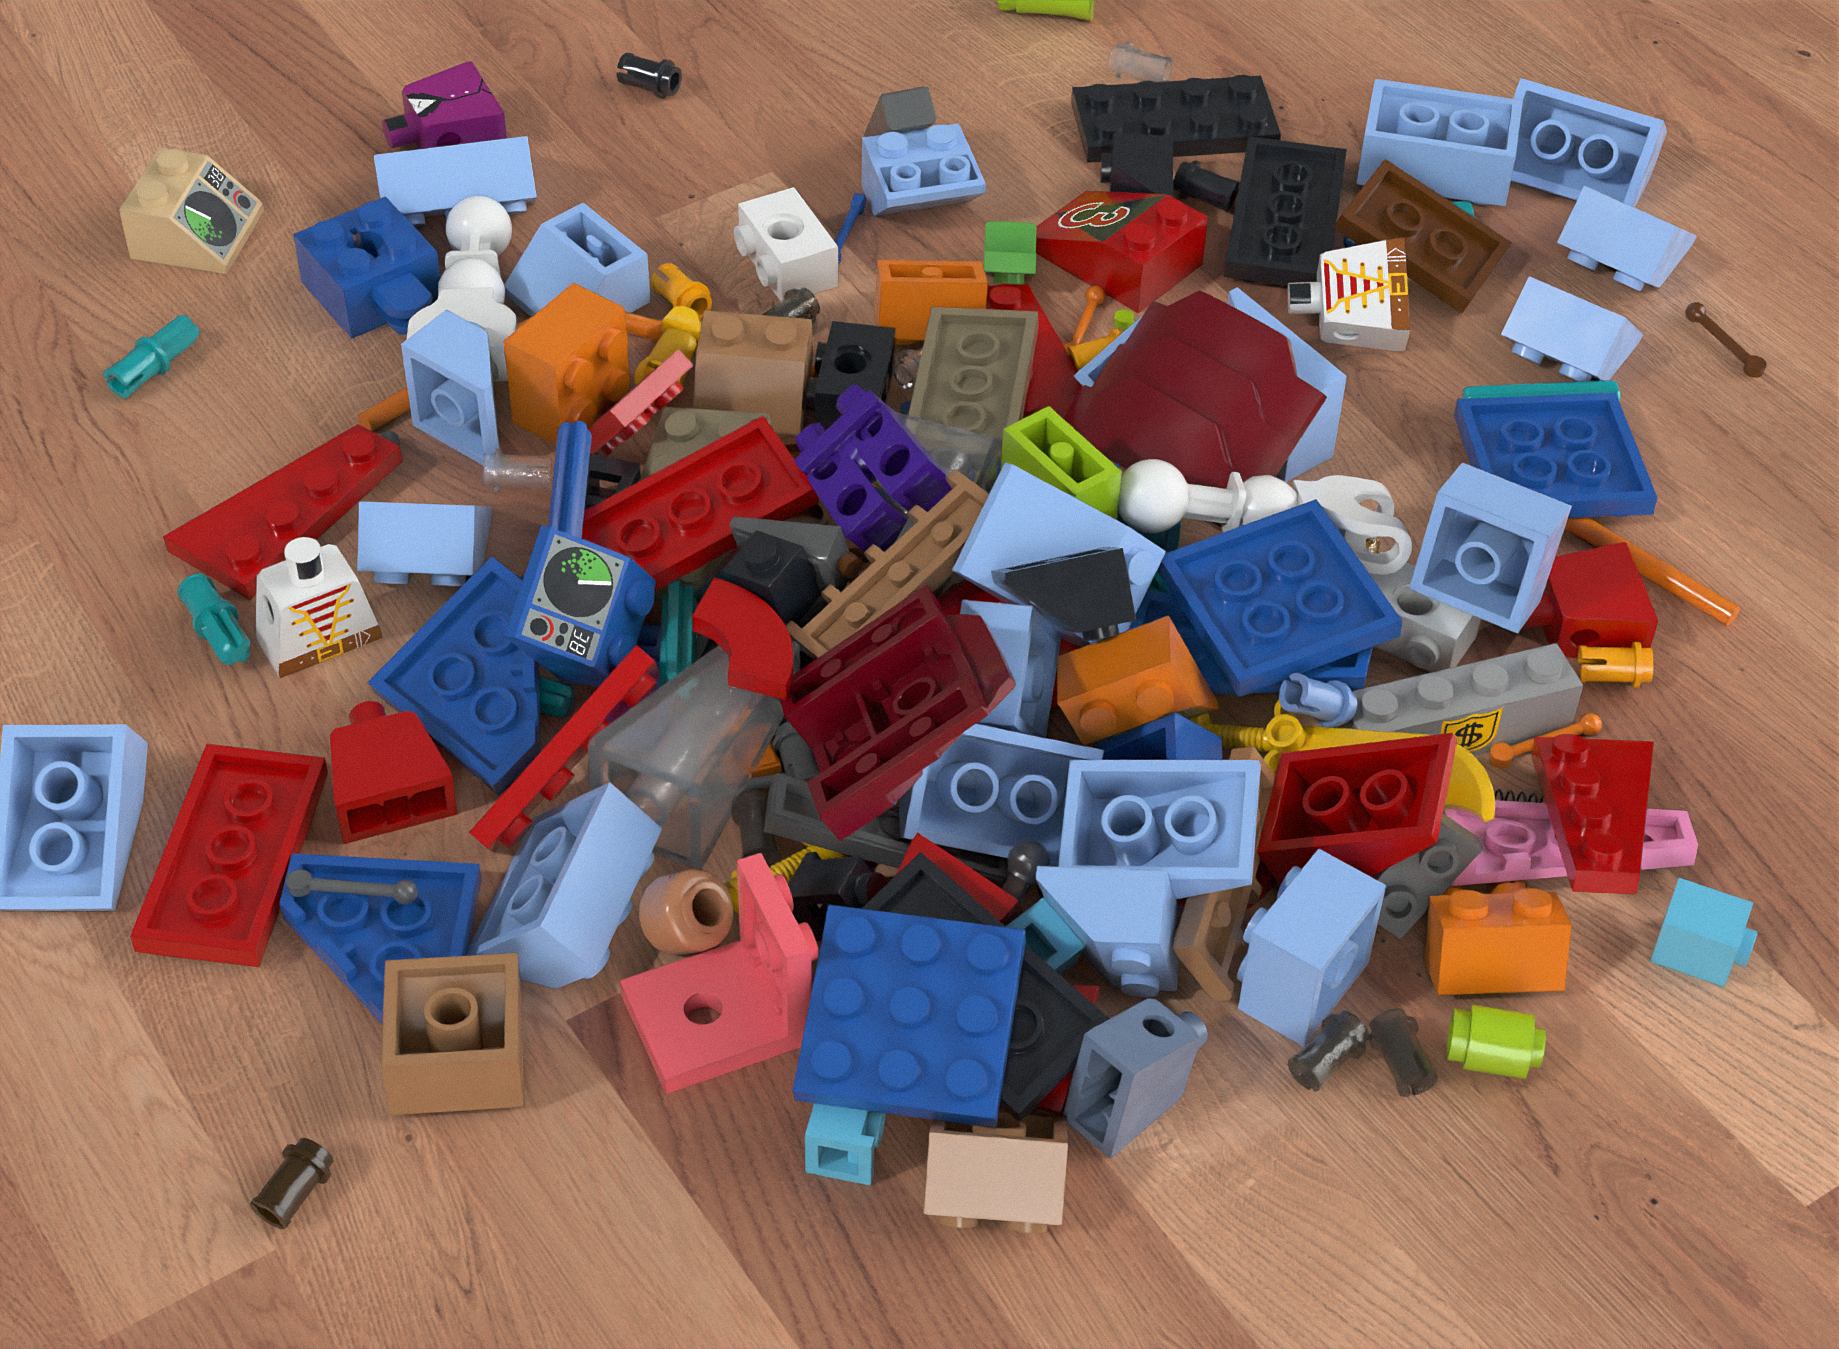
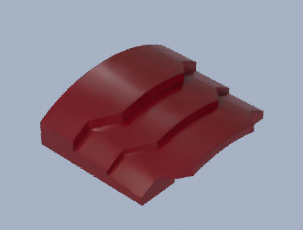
M1197 291L1168 306L1152 301L1125 344L1118 345L1092 387L1083 386L1063 419L1113 464L1119 463V468L1123 470L1142 460L1158 459L1176 467L1184 476L1187 484L1227 489L1231 472L1240 473L1243 482L1253 476L1271 475L1276 477L1327 399V396L1298 377L1291 342L1285 335L1237 308L1203 291ZM1204 521L1223 532L1220 523Z
M927 584L793 674L791 689L787 699H779L785 718L814 753L820 774L809 780L807 784L820 819L836 838L842 841L894 806L897 800L923 775V769L941 758L942 754L966 730L990 715L991 711L1014 689L1016 683L1008 663L984 619L980 615L969 614L946 616Z

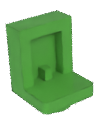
M988 221L986 223L983 268L985 273H994L993 283L1024 284L1025 274H1036L1037 227L1034 223Z

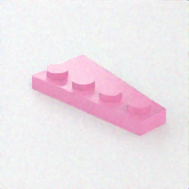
M1495 800L1494 820L1487 823L1465 811L1443 810V814L1478 836L1483 848L1478 856L1455 879L1452 886L1567 876L1546 803ZM1647 809L1641 870L1694 865L1698 842L1688 812Z

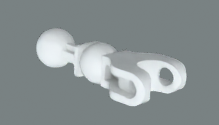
M471 196L458 202L451 209L447 217L446 235L454 251H450L445 255L446 270L438 282V299L432 305L421 309L409 319L407 339L447 309L469 322L478 324L483 330L488 332L493 381H508L503 341L518 329L516 314L510 308L503 305L505 287L501 279L498 256L505 251L511 240L512 223L505 208L494 199L485 196Z
M1158 459L1139 461L1127 468L1121 475L1118 512L1129 526L1141 532H1163L1175 526L1181 518L1218 522L1224 533L1317 499L1368 573L1380 575L1395 573L1404 566L1412 552V542L1406 527L1398 518L1393 517L1395 506L1389 491L1383 484L1374 480L1334 475L1311 482L1293 480L1291 488L1285 481L1271 475L1253 476L1243 482L1240 473L1231 472L1227 489L1187 484L1184 476L1176 467ZM1372 499L1378 502V506L1375 511H1371L1359 503ZM1389 536L1395 539V544L1391 550L1382 554H1375L1366 547V539Z

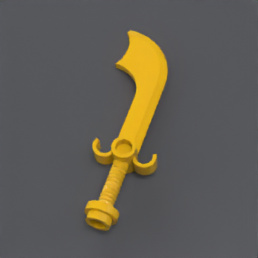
M1280 700L1277 701L1274 708L1276 717L1268 723L1266 728L1242 727L1240 725L1236 727L1235 725L1223 724L1213 725L1210 723L1208 713L1189 719L1221 737L1222 748L1234 749L1254 746L1256 750L1268 752L1264 761L1274 775H1276L1275 771L1278 767L1281 753L1429 736L1428 734L1303 726L1296 717L1289 715V711L1283 709ZM1457 744L1444 809L1465 811L1487 823L1494 820L1495 796L1492 783L1486 770L1477 758L1464 747Z

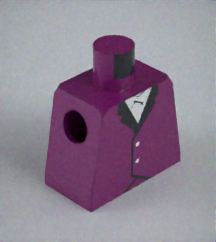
M472 61L459 64L405 85L402 90L405 114L382 120L384 136L391 149L415 142L419 149L507 139L504 111Z

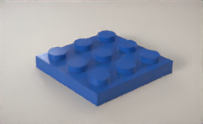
M1616 393L1457 399L1454 418L1471 466L1571 505L1568 518L1624 517L1654 514L1658 497Z
M1317 499L1165 553L1158 567V573L1238 697L1290 678L1289 675L1293 673L1301 674L1401 636L1402 619Z
M828 905L792 1091L795 1101L996 1128L1026 943L1025 930Z

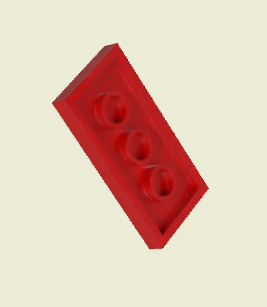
M761 416L585 510L581 538L630 557L657 581L654 588L655 592L736 548L737 544L729 526L733 517L786 521L819 503V499L807 476L794 462L795 459L766 418Z
M206 744L130 935L134 952L252 967L260 966L280 910V899L292 853L300 854L328 775L325 757Z

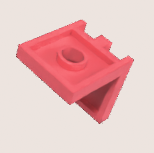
M762 853L737 860L740 940L620 980L622 999L666 1094L801 1048L815 977L811 969V962L818 960V947L810 926L806 922L798 924L792 913L794 909L793 899L782 874L773 876ZM699 1008H711L720 1013V1017L709 1024H696L687 1018L692 1011Z

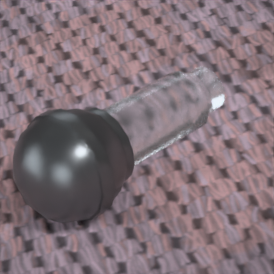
M1022 840L1015 844L1008 853L1007 872H1009V875L1002 889L1018 899L1021 905L1031 884L1035 885L1037 881V866L1050 865L1049 852L1045 846L1037 841Z

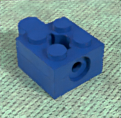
M386 196L365 203L361 207L329 220L318 222L314 226L293 234L302 283L351 339L387 323L398 334L407 335L409 319L421 309L432 305L438 299V282L441 277L437 251Z

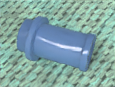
M1293 673L1289 675L1291 682L1284 680L1281 685L1279 700L1284 710L1314 717L1324 727L1338 728L1341 725H1345L1352 720L1356 713V696L1349 686L1341 681L1333 680L1324 683L1308 678L1300 673Z

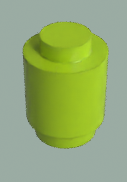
M1472 1004L1469 1007V1011L1454 1008L1448 1031L1446 1060L1461 1062V1068L1464 1070L1526 1079L1529 1067L1540 1068L1542 1065L1546 1030L1535 1028L1534 1014Z

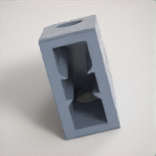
M1147 998L1086 1032L1083 1037L1063 1115L1067 1116V1122L1104 1154L1112 1158L1181 1098L1187 1085L1196 1052L1208 1040L1205 1024L1196 1014L1190 1011H1184L1175 1015L1158 1000Z

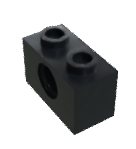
M832 321L827 342L819 341L816 349L815 373L819 374L818 378L810 377L807 385L806 409L815 410V423L819 422L828 429L842 416L836 408L837 398L851 385H857L866 393L871 390L887 404L895 369L896 328Z

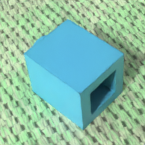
M1678 878L1650 962L1725 987L1733 963L1746 967L1758 931L1746 927L1753 902Z

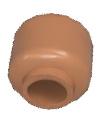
M687 869L656 878L645 889L639 903V921L643 934L653 947L666 954L686 955L716 947L728 935L733 923L734 905L728 888L719 877L706 870Z

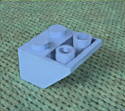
M959 123L939 124L930 128L903 132H886L882 135L862 138V188L874 216L969 202L986 193V183Z
M581 203L542 223L504 284L505 295L531 317L572 283H576L625 307L626 312L631 313L650 303L647 253L585 203Z

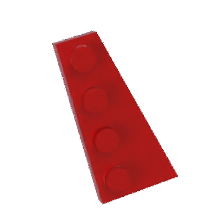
M1028 284L987 286L986 309L1038 312L1039 329L1023 419L1048 406L1063 418L1083 388L1074 377L1078 372L1076 366Z

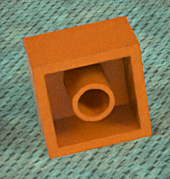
M576 283L568 286L503 341L512 423L555 445L557 444L558 429L562 423H574L578 420L586 423L588 429L600 415L622 399L631 389L625 307Z

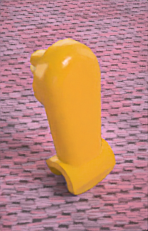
M676 306L665 316L661 322L662 336L649 356L641 361L636 368L634 376L635 385L639 384L678 349L691 362L699 341L702 321H700L695 310L686 306ZM687 372L678 379L682 386Z

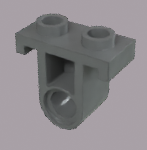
M1443 814L1437 843L1372 876V878L1386 885L1378 925L1401 939L1428 910L1429 896L1442 895L1483 850L1478 836Z

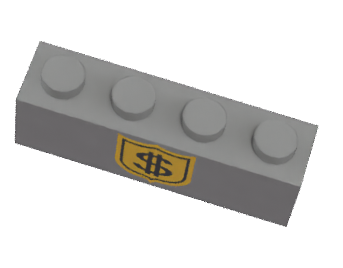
M1555 643L1352 691L1357 699L1356 713L1350 722L1338 728L1428 735L1453 733L1457 739V744L1476 756L1490 752L1491 747L1495 743L1503 742L1512 746L1572 725L1583 684L1558 644Z

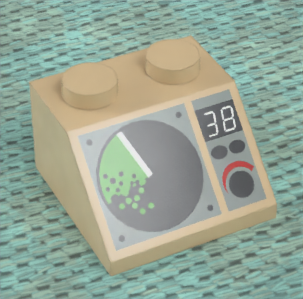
M159 147L119 212L130 259L228 274L262 216L264 206L263 202L208 155Z

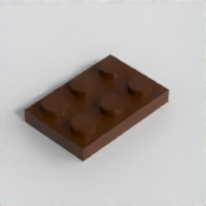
M1384 159L1343 211L1334 226V229L1358 245L1404 238L1407 277L1461 313L1467 308L1512 244V242L1386 159Z

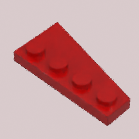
M357 424L164 535L163 539L167 551L251 600L257 593V575L261 570L285 561L284 550L286 545L292 540L301 537L317 540L403 462L400 447Z
M636 645L469 833L492 852H495L501 844L508 850L512 848L533 824V821L528 817L531 812L544 799L550 803L554 801L575 777L571 770L587 753L591 756L595 755L616 731V727L613 725L630 708L636 709L652 692L658 683L656 680L660 675L655 660Z
M1574 734L1534 738L1531 757L1572 892L1637 893L1641 871L1654 741L1585 739Z

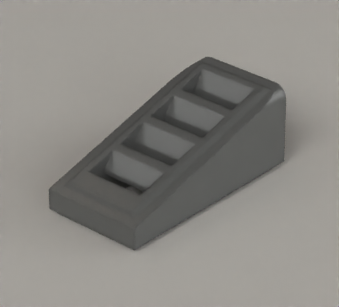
M922 86L881 94L864 137L882 135L886 132L923 129L933 125L936 121V114L928 87Z
M744 517L732 518L729 526L737 546L756 530L804 547L820 592L829 584L833 585L840 592L845 589L848 578L837 570V564L840 558L849 552L840 526Z

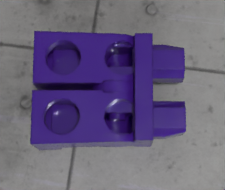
M851 385L837 398L836 408L842 414L837 421L828 429L819 422L809 424L795 437L801 454L794 462L807 475L811 486L836 524L841 527L847 539L864 552L873 544L885 552L897 540L908 520L904 511L894 504L891 498L907 511L911 510L915 505H919L928 512L952 488L945 479L948 475L947 471L933 459L902 418L871 390L866 393L857 385Z

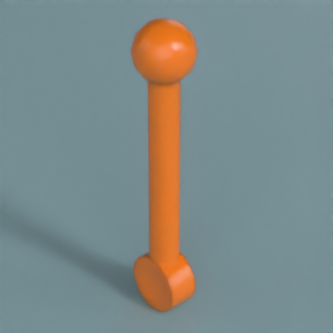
M1091 286L1086 291L1085 298L1087 304L1071 341L1063 344L1065 349L1070 345L1081 344L1096 306L1102 304L1105 300V291L1101 287Z
M1586 713L1580 718L1578 723L1538 737H1556L1560 734L1579 735L1582 733L1587 736H1594L1602 729V721L1598 715ZM1534 738L1512 746L1503 742L1495 743L1490 749V763L1497 768H1507L1512 764L1513 757L1533 750Z

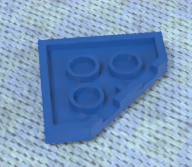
M491 556L367 683L375 694L398 713L403 711L416 713L432 741L499 796L541 752L539 663L504 637L523 580Z
M292 853L286 878L292 871L303 869L308 871L312 878L393 885L400 880L407 879L413 881L417 886L418 896L415 901L409 904H401L394 897L311 891L303 897H295L289 893L285 879L280 899L283 919L382 1025L385 960L467 956L482 881L480 864Z

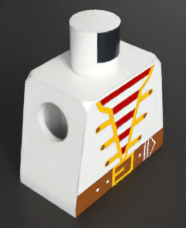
M1395 238L1324 252L1319 258L1317 282L1288 283V313H1319L1320 339L1326 343L1390 351H1405L1410 334L1405 239Z
M301 537L294 539L285 547V561L262 569L257 575L256 639L279 678L383 638L381 629L360 582L336 545L327 544L320 547V544L312 538Z

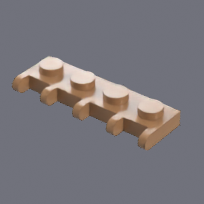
M954 469L945 477L952 490L929 512L919 505H915L909 510L907 515L915 525L888 550L884 552L874 544L869 547L864 554L871 562V565L842 592L829 584L821 592L823 598L829 604L806 626L801 628L793 621H789L785 625L792 642L811 659L815 660L927 584L930 590L934 592L954 573L952 569L989 493Z
M1254 746L1232 749L1229 760H1259L1261 764L1252 885L1187 897L1180 924L1174 932L1173 951L1205 992L1217 1001H1228L1232 997L1235 985L1227 975L1233 954H1242L1246 948L1247 943L1243 940L1244 932L1241 929L1247 904L1257 903L1262 892V886L1255 878L1261 859L1257 849L1275 775Z

